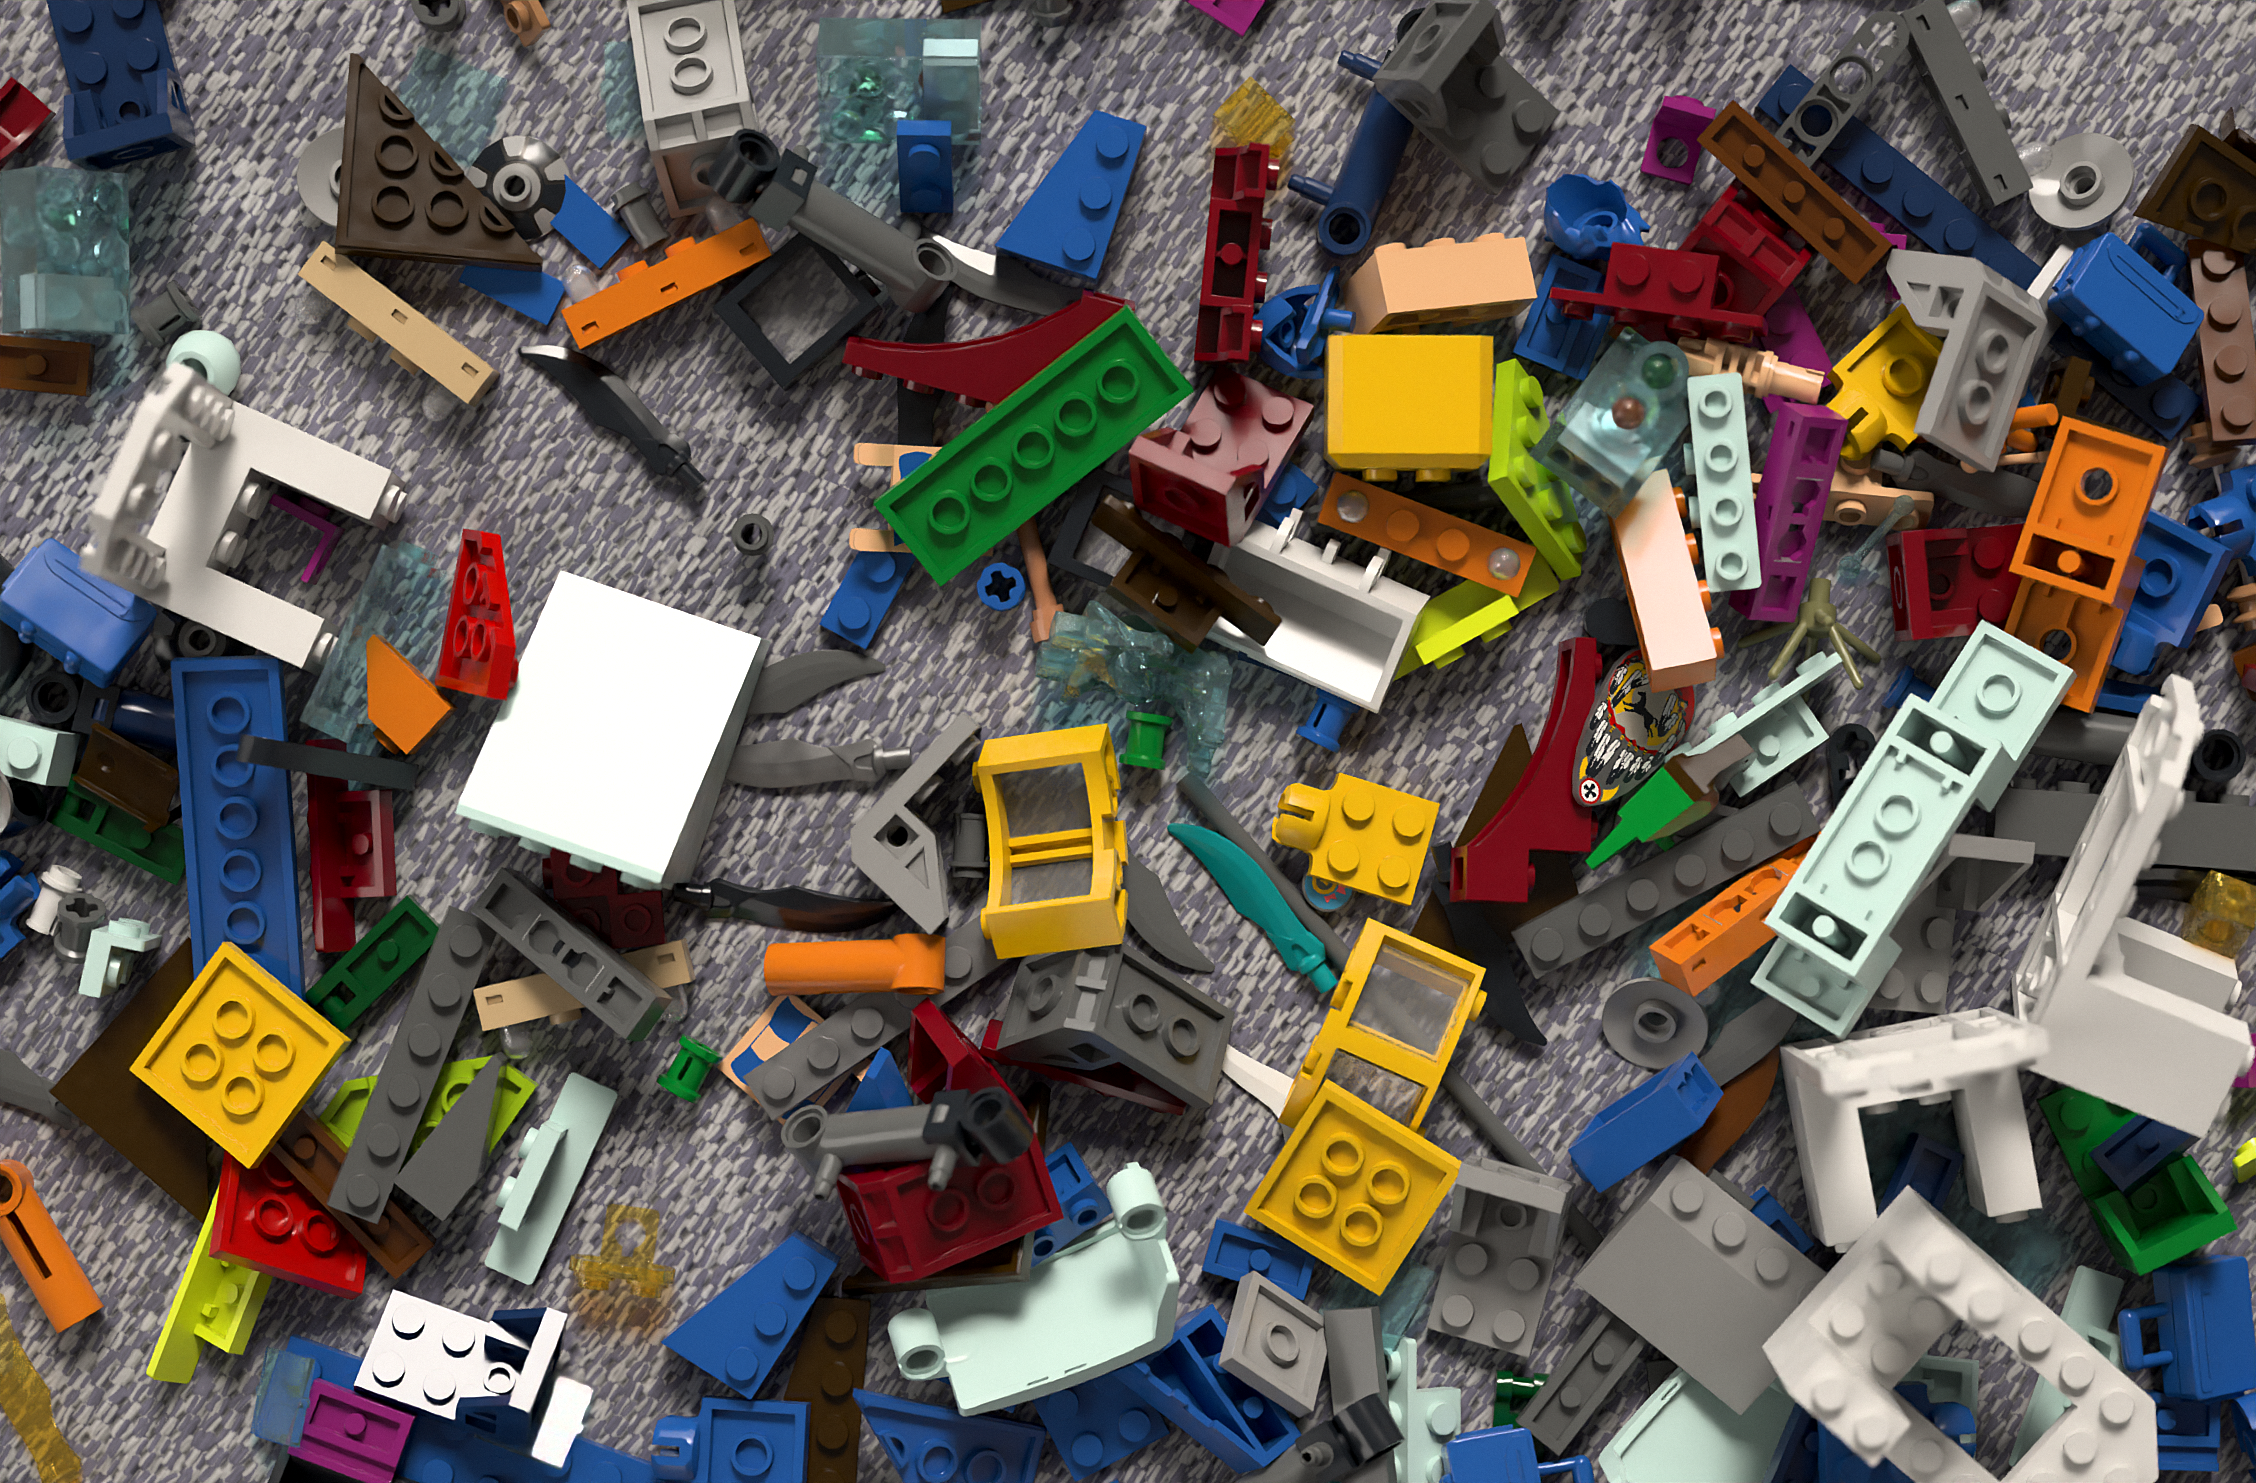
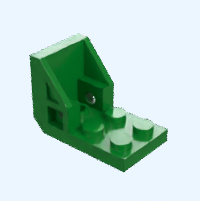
M2067 1084L2035 1099L2107 1248L2119 1265L2142 1276L2238 1229L2230 1210L2189 1153L2184 1152L2127 1199L2092 1162L2089 1153L2135 1117L2138 1112Z

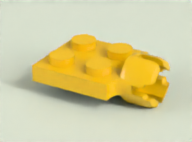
M1903 303L1832 368L1826 376L1838 391L1837 395L1826 406L1849 420L1846 428L1849 434L1842 443L1839 456L1846 460H1860L1881 441L1886 440L1895 444L1903 452L1919 436L1913 431L1944 343L1935 335H1931L1918 327Z
M1339 772L1336 774L1333 785L1329 790H1320L1301 783H1293L1287 786L1280 797L1277 808L1305 817L1302 819L1288 814H1281L1279 818L1274 817L1272 838L1279 844L1301 850L1309 856V868L1306 876L1408 907L1412 904L1440 804Z

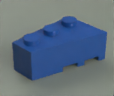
M1095 109L995 244L996 252L1097 285L1147 135V126Z
M797 1229L670 1331L661 1343L751 1400L838 1265L841 1257Z
M1210 1304L1190 1311L1175 1322L1172 1340L1166 1346L1109 1373L1234 1471L1241 1474L1265 1467L1295 1443V1439L1302 1434L1282 1406L1218 1365L1228 1326L1214 1305Z

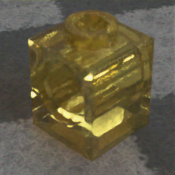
M1251 76L1213 113L1212 121L1239 147L1245 146L1250 142L1270 144L1269 158L1278 159L1296 140L1290 134L1295 128L1296 120Z
M2210 870L2185 907L2180 938L2233 959L2255 928L2256 886Z

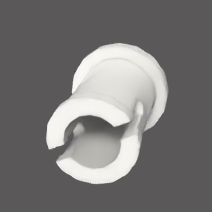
M52 865L49 872H43L41 879L45 883L30 915L25 921L32 929L46 935L50 934L51 936H56L59 933L61 921L57 916L58 902L68 894L81 893L83 890L79 885L82 876L60 865Z

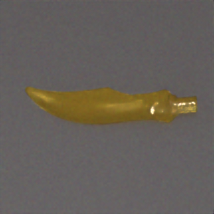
M0 1293V1404L33 1455L42 1483H81L78 1479L81 1476L79 1472L82 1467L81 1458L69 1446L59 1427H56L51 1407V1390L43 1381L20 1344L8 1315L5 1296Z

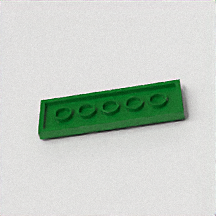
M1126 304L874 500L873 505L941 587L1192 394L1194 388L1130 306Z

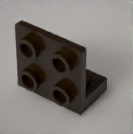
M2074 356L2051 362L2037 405L2054 404L2058 411V420L2055 425L2043 426L2045 428L2042 436L2055 440L2062 417L2065 416L2156 444L2157 441L2076 415L2078 407L2083 409L2086 407L2093 391L2095 378L2088 376L2092 362Z

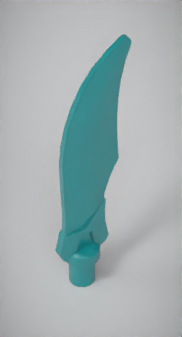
M1171 823L1167 826L1168 832L1183 842L1207 867L1230 899L1236 911L1256 922L1267 932V936L1275 944L1289 969L1299 971L1302 975L1307 974L1321 994L1338 983L1337 979L1323 962L1325 960L1324 944L1305 929L1267 874L1245 851L1218 833L1200 826L1182 823Z

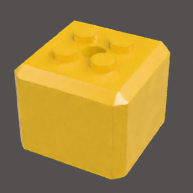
M1328 336L1324 347L1323 458L1337 472H1362V481L1392 482L1397 480V472H1416V482H1448V480H1451V472H1471L1479 468L1492 455V336Z

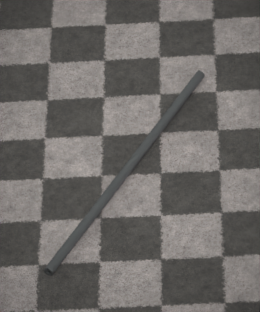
M1191 770L1176 783L1178 787L1223 837L1245 851L1262 868L1301 924L1324 944L1325 954L1343 972L1351 950ZM1369 972L1361 995L1404 1044L1432 1055L1436 1048L1434 1044ZM1448 1063L1440 1081L1441 1086L1511 1165L1548 1175L1456 1069ZM1572 1202L1566 1228L1592 1256L1604 1238Z

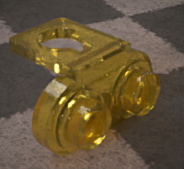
M614 1203L609 1204L606 1211L600 1256L590 1254L570 1255L569 1270L574 1271L573 1275L578 1277L577 1286L590 1290L607 1291L609 1290L610 1281H615L617 1278L624 1279L626 1283L631 1284L630 1294L661 1298L662 1290L668 1288L669 1284H674L676 1269L653 1263L660 1218L659 1211ZM631 1217L642 1222L646 1230L644 1242L634 1248L633 1257L621 1255L623 1246L618 1243L615 1237L617 1224L621 1220Z

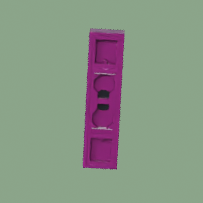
M1781 402L1780 408L1771 416L1770 427L1773 435L1754 503L1762 584L1758 588L1732 590L1728 605L1749 620L1795 622L1849 421L1827 406Z

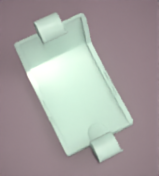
M1138 1162L1126 1163L1123 1170L1115 1174L1108 1181L1106 1187L1114 1212L1113 1218L1082 1233L1056 1251L1052 1256L1031 1268L1029 1282L926 1290L925 1301L928 1310L922 1308L904 1310L895 1315L888 1325L889 1336L901 1375L912 1381L949 1376L959 1413L962 1416H971L1064 1390L1132 1363L1166 1346L1172 1340L1174 1334L1180 1281L1166 1242L1168 1220L1152 1174L1148 1170L1140 1168Z
M1678 1367L1601 1452L1598 1461L1609 1483H1761L1796 1399L1789 1394L1778 1376L1739 1415L1681 1367Z

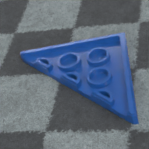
M854 1388L852 1397L903 1483H1034L1047 1433V1428L1042 1424L987 1413L962 1416L959 1413V1409L955 1407Z

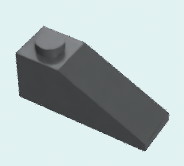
M502 1052L494 1054L393 1181L443 1222L450 1218L454 1212L463 1217L482 1194V1191L475 1186L485 1174L509 1058Z

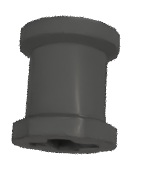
M411 0L412 9L416 17L425 23L428 28L436 32L452 31L464 21L466 14L465 0H447L451 3L450 7L441 8L439 17H436L427 7L428 2H437V0Z
M176 280L166 284L167 291L143 308L135 306L129 310L134 322L143 335L158 349L165 344V337L189 320L196 323L202 319L198 308Z
M72 893L66 895L64 899L58 902L57 916L61 921V929L55 936L53 951L57 957L69 963L85 964L92 930L99 928V923L104 921L106 915V906L101 899L95 898L88 893Z

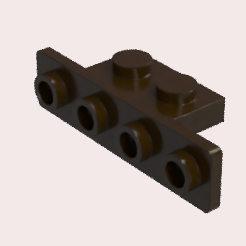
M1109 494L1101 502L1091 519L1092 524L1132 552L1131 556L1105 590L1108 595L1191 655L1220 616L1261 646L1267 644L1283 622L1282 618L1274 613L1273 608L1268 602L1243 591L1230 581L1229 576L1221 568L1213 564H1206L1189 552L1185 544L1178 537L1171 533L1160 531L1145 520L1141 512L1129 502L1117 500Z

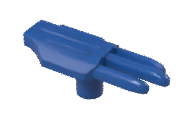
M1340 266L1331 267L1325 277L1320 293L1315 296L1313 304H1310L1299 332L1301 336L1296 346L1298 364L1309 365L1311 360L1322 355L1325 342L1331 330L1353 333L1356 313L1334 309L1340 293V287L1337 283L1341 271Z

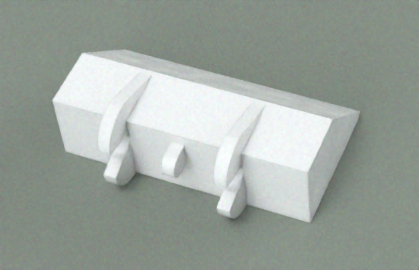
M1296 508L1292 509L1289 518L1285 517L1279 529L1254 519L1243 540L1234 547L1228 548L1215 542L1207 563L1221 568L1229 576L1232 583L1249 595L1258 596L1268 602L1273 608L1274 613L1281 617L1283 622L1265 646L1255 642L1221 616L1205 638L1239 652L1240 650L1248 654L1250 658L1374 713H1378L1412 643L1430 599V596L1383 576L1392 550L1381 546L1377 556H1373L1367 568L1337 556L1341 542L1330 539L1326 549L1323 550L1296 538L1304 516V512Z

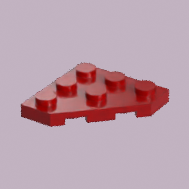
M463 528L434 685L507 701L508 690L513 689L517 681L519 663L517 658H514L516 641L501 536L499 534Z
M225 1150L209 1257L349 1300L360 1296L363 1291L368 1251L271 1151H269L257 1168L248 1169Z

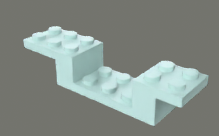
M1981 620L1929 703L1912 693L1909 694L1774 905L1764 923L1779 938L1750 982L1755 987L1844 1041L1902 951L1900 946L1889 936L1890 932L1972 804L1974 803L1991 812L2076 679L2077 675L2074 670L1990 623Z

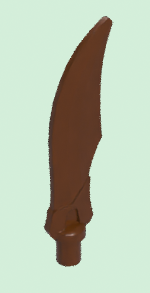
M1780 1043L1764 1058L1720 1088L1724 1093L1702 1127L1695 1131L1693 1136L1675 1154L1676 1156L1683 1157L1705 1175L1716 1161L1740 1138L1759 1115L1768 1100L1779 1068Z

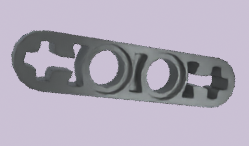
M1880 11L1866 19L1773 135L1788 149L1793 141L1783 138V135L1789 128H1792L1801 141L1815 146V150L1809 157L1806 156L1802 148L1795 155L1808 168L1813 165L1905 50L1909 42L1910 31L1907 22L1902 16L1893 11ZM1891 21L1897 26L1893 35L1899 42L1894 48L1889 45L1881 47L1873 58L1883 61V65L1878 71H1875L1866 58L1852 53V49L1859 42L1866 51L1876 37L1870 30L1872 25L1877 23L1884 26ZM1848 62L1860 65L1866 75L1864 87L1855 94H1846L1840 91L1835 83L1837 69L1842 64ZM1812 105L1825 107L1830 112L1832 118L1829 131L1819 137H1812L1806 134L1800 123L1804 110Z

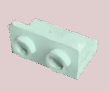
M119 918L118 921L110 920L109 925L92 930L78 994L101 998L118 991L119 984H127L132 972L134 953L126 952L127 949L140 952L151 950L160 946L162 936L149 933L150 923L129 918Z

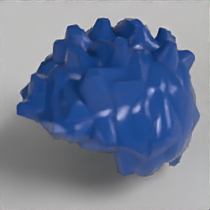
M1563 174L1556 179L1555 183L1552 182L1546 188L1544 207L1546 234L1543 239L1546 242H1554L1562 250L1563 254H1569L1576 263H1580L1581 259L1590 261L1593 259H1603V261H1608L1610 259L1612 242L1645 245L1641 238V232L1649 233L1651 227L1641 218L1640 213L1626 202L1624 192L1611 179L1605 182L1603 180L1596 181L1584 174Z

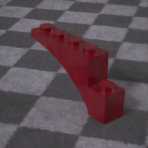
M1083 287L1081 298L1033 323L997 335L959 342L925 344L894 342L850 334L842 363L852 365L851 372L864 378L882 380L883 374L904 379L903 386L910 390L934 394L935 388L956 393L954 400L959 403L977 408H985L987 402L999 404L1126 304L1135 312V301Z
M1574 637L1559 642L1555 684L1548 715L1535 751L1519 782L1498 812L1465 846L1451 848L1449 902L1502 905L1527 903L1528 893L1532 892L1535 883V868L1533 862L1529 861V853L1575 855L1591 852V843H1594L1597 837L1598 818L1596 813L1592 811V806L1584 807L1576 802L1572 792L1576 748L1585 721L1595 700V684L1600 681L1602 674V657L1599 652H1596V638Z

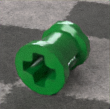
M1127 710L1126 719L1130 721L1126 752L1120 754L1119 763L1165 770L1166 762L1161 758L1166 727L1172 726L1173 717Z
M683 1034L678 1041L682 1047L667 1073H661L656 1082L682 1099L698 1104L701 1098L698 1091L713 1065H720L724 1057L700 1041Z

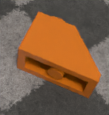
M373 634L366 642L368 718L378 727L373 732V735L395 755L400 750L406 754H415L454 714L458 707L382 635Z

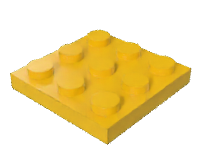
M223 942L129 1070L248 1169H254L260 1165L352 1040L235 944Z
M1326 1078L1243 1212L1373 1293L1381 1296L1457 1179L1462 1161Z

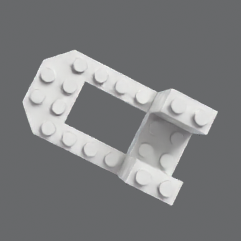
M174 362L163 376L162 384L168 386V388L161 397L149 393L139 406L91 511L88 528L98 532L96 546L93 547L89 544L86 546L82 553L79 568L145 600L319 676L322 667L331 668L338 656L342 639L336 636L340 627L322 617L225 575L228 567L236 568L244 555L248 540L242 536L250 519L257 520L265 509L270 491L264 489L268 480L385 531L389 521L396 523L399 520L406 506L408 494L402 492L406 483L387 468L233 401L196 371ZM179 434L189 439L191 443L148 537L145 538L136 533L135 530L139 521L146 523L155 510L159 499V492L155 491L154 488L162 471L169 472L174 467L183 442L177 439Z
M2171 674L2165 680L2161 689V693L2166 696L2161 698L2152 695L2145 702L2018 963L2011 983L2014 1017L2046 1029L2051 1049L2050 1053L2036 1057L2037 1064L2025 1067L2026 1069L2204 1139L2212 1122L2219 1124L2224 1119L2231 1102V1093L2228 1091L2236 1076L2244 1077L2255 1054V1047L2251 1045L2247 1023L2222 1014L2224 1009L2227 1011L2232 1010L2238 1000L2242 987V982L2238 980L2235 961L2230 957L2126 917L2136 895V887L2132 886L2140 868L2148 870L2157 855L2160 839L2156 838L2163 821L2172 822L2180 809L2184 796V791L2180 790L2189 755L2197 747L2204 728V723L2200 722V704L2196 703L2192 682ZM2128 812H2129V815H2128V817H2127V819H2126L2124 825H2122L2123 822H2124V820H2125V818H2126V816H2127V814H2128ZM2105 859H2106V862H2105V864H2104L2102 870L2100 871V869H2101V867H2102V865H2103V863H2104V861H2105Z
M1984 1007L1853 1031L1848 1034L1844 1041L1835 1035L1779 1046L1812 1234L1826 1246H1835L1837 1253L1848 1252L1877 1220L1858 1110H1865L1867 1115L1891 1112L1898 1109V1100L1911 1098V1100H1919L1920 1105L1951 1100L1960 1152L1965 1155L1962 1163L1969 1201L1972 1207L1987 1217H1995L1996 1223L2025 1220L2029 1218L2028 1210L2042 1207L2017 1069L2036 1065V1057L2051 1052L2046 1029L1996 1009Z
M1909 1185L1762 1346L1790 1395L1872 1466L1885 1455L1916 1483H2154L2159 1478L2155 1401ZM1958 1316L1964 1319L1986 1340H1989L1995 1334L2073 1402L2001 1482L1893 1389Z

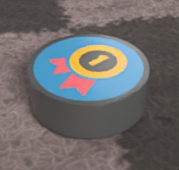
M1307 868L1302 878V892L1312 907L1324 912H1334L1342 909L1351 901L1355 890L1306 876Z

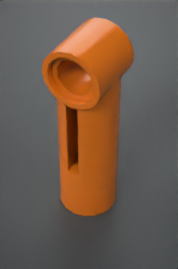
M909 933L895 935L893 939L772 943L767 947L764 958L766 987L772 996L895 992L905 995L942 994L945 992L946 938L933 934Z
M4 1159L0 1161V1174L6 1176L11 1181L13 1194L9 1201L0 1199V1238L55 1331L59 1334L100 1310L104 1305L34 1189V1179L31 1171L21 1162Z

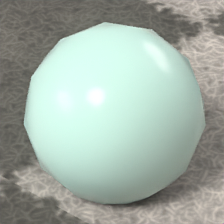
M194 330L180 336L171 347L166 359L167 370L174 362L196 371L227 396L235 388L241 374V361L238 351L231 340L216 331Z

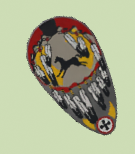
M1640 647L1626 651L1612 665L1598 690L1585 721L1576 748L1572 784L1574 799L1581 806L1591 807L1608 803L1632 790L1665 761V756L1676 749L1688 734L1695 718L1696 692L1694 685L1652 693Z

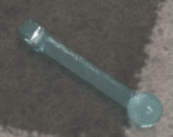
M1900 495L1894 501L1892 512L1853 556H1845L1840 560L1839 573L1843 578H1856L1860 573V563L1902 516H1907L1913 512L1915 503L1910 496Z

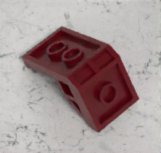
M1735 176L1677 250L1720 256L1722 262L1713 309L1763 316L1803 269L1816 249ZM1646 321L1645 328H1631L1614 324L1607 333L1688 400L1687 380L1694 376L1672 369L1673 358L1679 339L1681 337L1707 341L1708 337L1722 339L1720 338L1721 331L1700 328L1699 335H1681L1668 331L1667 324L1650 321ZM1729 341L1730 344H1734V345H1736V343H1738V342Z
M1219 365L1180 431L1167 426L1137 437L1128 452L1134 506L1228 548L1234 547L1243 540L1315 416L1314 405Z
M2025 523L1977 528L1915 530L1885 536L1895 642L1972 635L1981 620L2004 631L2023 578L2010 572L2009 569Z
M928 996L911 1011L906 1081L926 1105L932 1104L935 1092H942L945 1086L946 1090L944 1091L968 1089L972 1095L985 1088L999 1087L1007 1092L1023 1115H1027L1026 1109L988 1057L979 1053L980 1048Z
M1026 1117L1034 1131L1033 1140L1029 1148L1020 1157L1011 1162L999 1164L990 1161L983 1153L979 1166L954 1168L945 1189L941 1191L931 1189L928 1184L931 1176L930 1169L934 1159L845 1167L840 1172L836 1190L861 1262L890 1284L915 1281L1063 1219L1064 1216L1031 1119Z

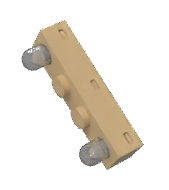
M323 240L299 271L298 275L310 283L297 300L294 308L295 315L302 324L314 326L321 323L333 306L337 304L352 315L347 325L371 343L379 336L394 347L389 357L413 375L421 368L437 380L425 395L421 404L422 412L428 420L432 422L447 420L462 400L476 407L501 374L346 255L335 254V247Z
M686 938L620 954L673 998L660 1018L668 1023H677L683 1020L689 1008L684 983L696 979ZM545 972L486 985L473 990L482 1030L487 1031L497 1028L502 1050L508 1058L513 1060L525 1059L533 1050L534 1044L529 1020L549 1016L551 1025L561 1024L582 1018L580 1008L585 1007Z

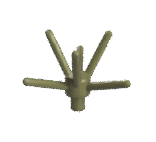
M1825 578L1810 579L1808 602H1803L1799 605V615L1796 616L1794 623L1780 622L1743 637L1737 642L1738 647L1743 649L1795 629L1768 672L1770 680H1776L1804 636L1808 637L1804 662L1817 654L1819 638L1829 637L1836 652L1843 660L1842 665L1856 690H1862L1864 682L1844 642L1872 663L1877 664L1881 661V656L1836 621L1837 607L1829 603L1831 580ZM1811 688L1800 695L1804 702L1809 700Z

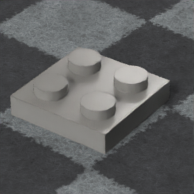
M1252 1271L1240 1278L1218 1365L1300 1418L1313 1411L1327 1354L1324 1317L1256 1271Z

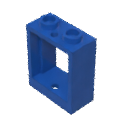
M1690 1051L1594 1115L1567 1150L1571 1155L1573 1168L1582 1180L1588 1183L1591 1182L1600 1194L1701 1128L1723 1096V1091L1695 1053Z

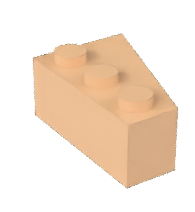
M1489 233L1475 238L1473 242L1459 244L1455 243L1454 238H1440L1427 242L1423 247L1406 249L1404 243L1382 245L1374 250V254L1342 286L1346 311L1356 313V324L1351 335H1374L1377 332L1402 328L1403 335H1420L1419 325L1452 321V326L1455 328L1519 315L1538 298L1525 237L1505 239L1503 233Z

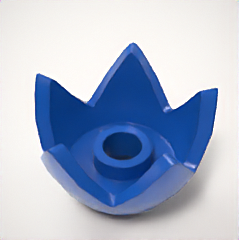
M1321 284L1287 289L1269 299L1260 310L1253 314V319L1263 320L1261 347L1258 354L1266 364L1281 374L1300 379L1324 378L1322 369L1311 360L1309 365L1298 364L1296 356V346L1301 336L1299 332L1309 308L1304 303L1319 294Z

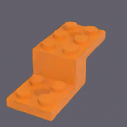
M2065 416L2062 417L2009 569L2010 572L2023 578L2004 632L2045 654L2044 642L2046 638L2055 631H2065L2071 640V650L2065 658L2058 660V662L2074 670L2077 677L2060 704L2093 714L2146 564L2145 560L2134 555L2170 450ZM2097 470L2108 471L2113 480L2110 493L2100 500L2089 499L2084 489L2087 477Z

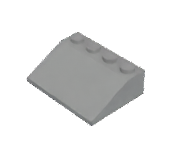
M1671 1154L1573 1278V1281L1736 1413L1741 1415L1779 1376L1762 1346L1822 1281L1827 1273L1683 1157Z

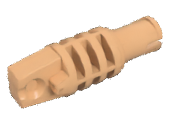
M1681 337L1677 343L1672 363L1673 370L1694 377L1738 372L1742 376L1744 395L1749 393L1753 394L1756 398L1762 399V397L1768 398L1770 393L1801 400L1813 405L1817 404L1825 372L1780 362L1778 361L1779 356L1774 355V352L1766 350V352L1759 351V348L1751 347L1750 349L1744 347L1743 344L1736 343L1734 345L1730 344L1727 340L1710 337L1707 338V341Z

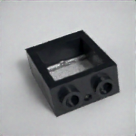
M799 232L712 308L780 387L787 392L845 342L850 334H854L882 309L874 299L882 291L867 273L859 269L853 274L839 256ZM741 305L744 306V308L750 313V315H751V316L757 321V323L763 328L764 333L758 328V326L751 320V318H750V317L745 313V311L740 307ZM773 340L792 363L789 364L770 341Z
M1096 467L1083 477L1047 563L1107 589L1132 552L1093 525L1091 516L1104 486L1106 489L1098 507L1108 494L1117 500H1123L1134 505L1131 481ZM1138 509L1145 520L1160 531L1168 532L1178 537L1185 544L1187 550L1200 559L1208 541L1207 538ZM1086 527H1087L1088 530H1087V533H1086V535H1085V537H1084V540H1083V542H1082V544H1081V547H1080V549H1079V551H1078V554H1077L1076 558L1073 559V557H1074V555H1075V553H1076V550H1077V548H1078V546H1079V544H1080V541H1081V539H1082V537H1083V534H1084V532H1085V530H1086Z

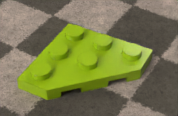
M1514 358L1499 363L1496 367L1492 420V455L1489 460L1488 483L1561 581L1581 575L1582 552L1587 549L1586 535L1577 517L1565 477V468L1547 455L1555 440L1544 407L1541 386L1534 376H1528L1518 360Z
M493 1055L443 1063L399 1173ZM509 1063L507 1064L488 1157L539 1086L538 1083ZM378 1075L345 1081L319 1117L348 1148Z

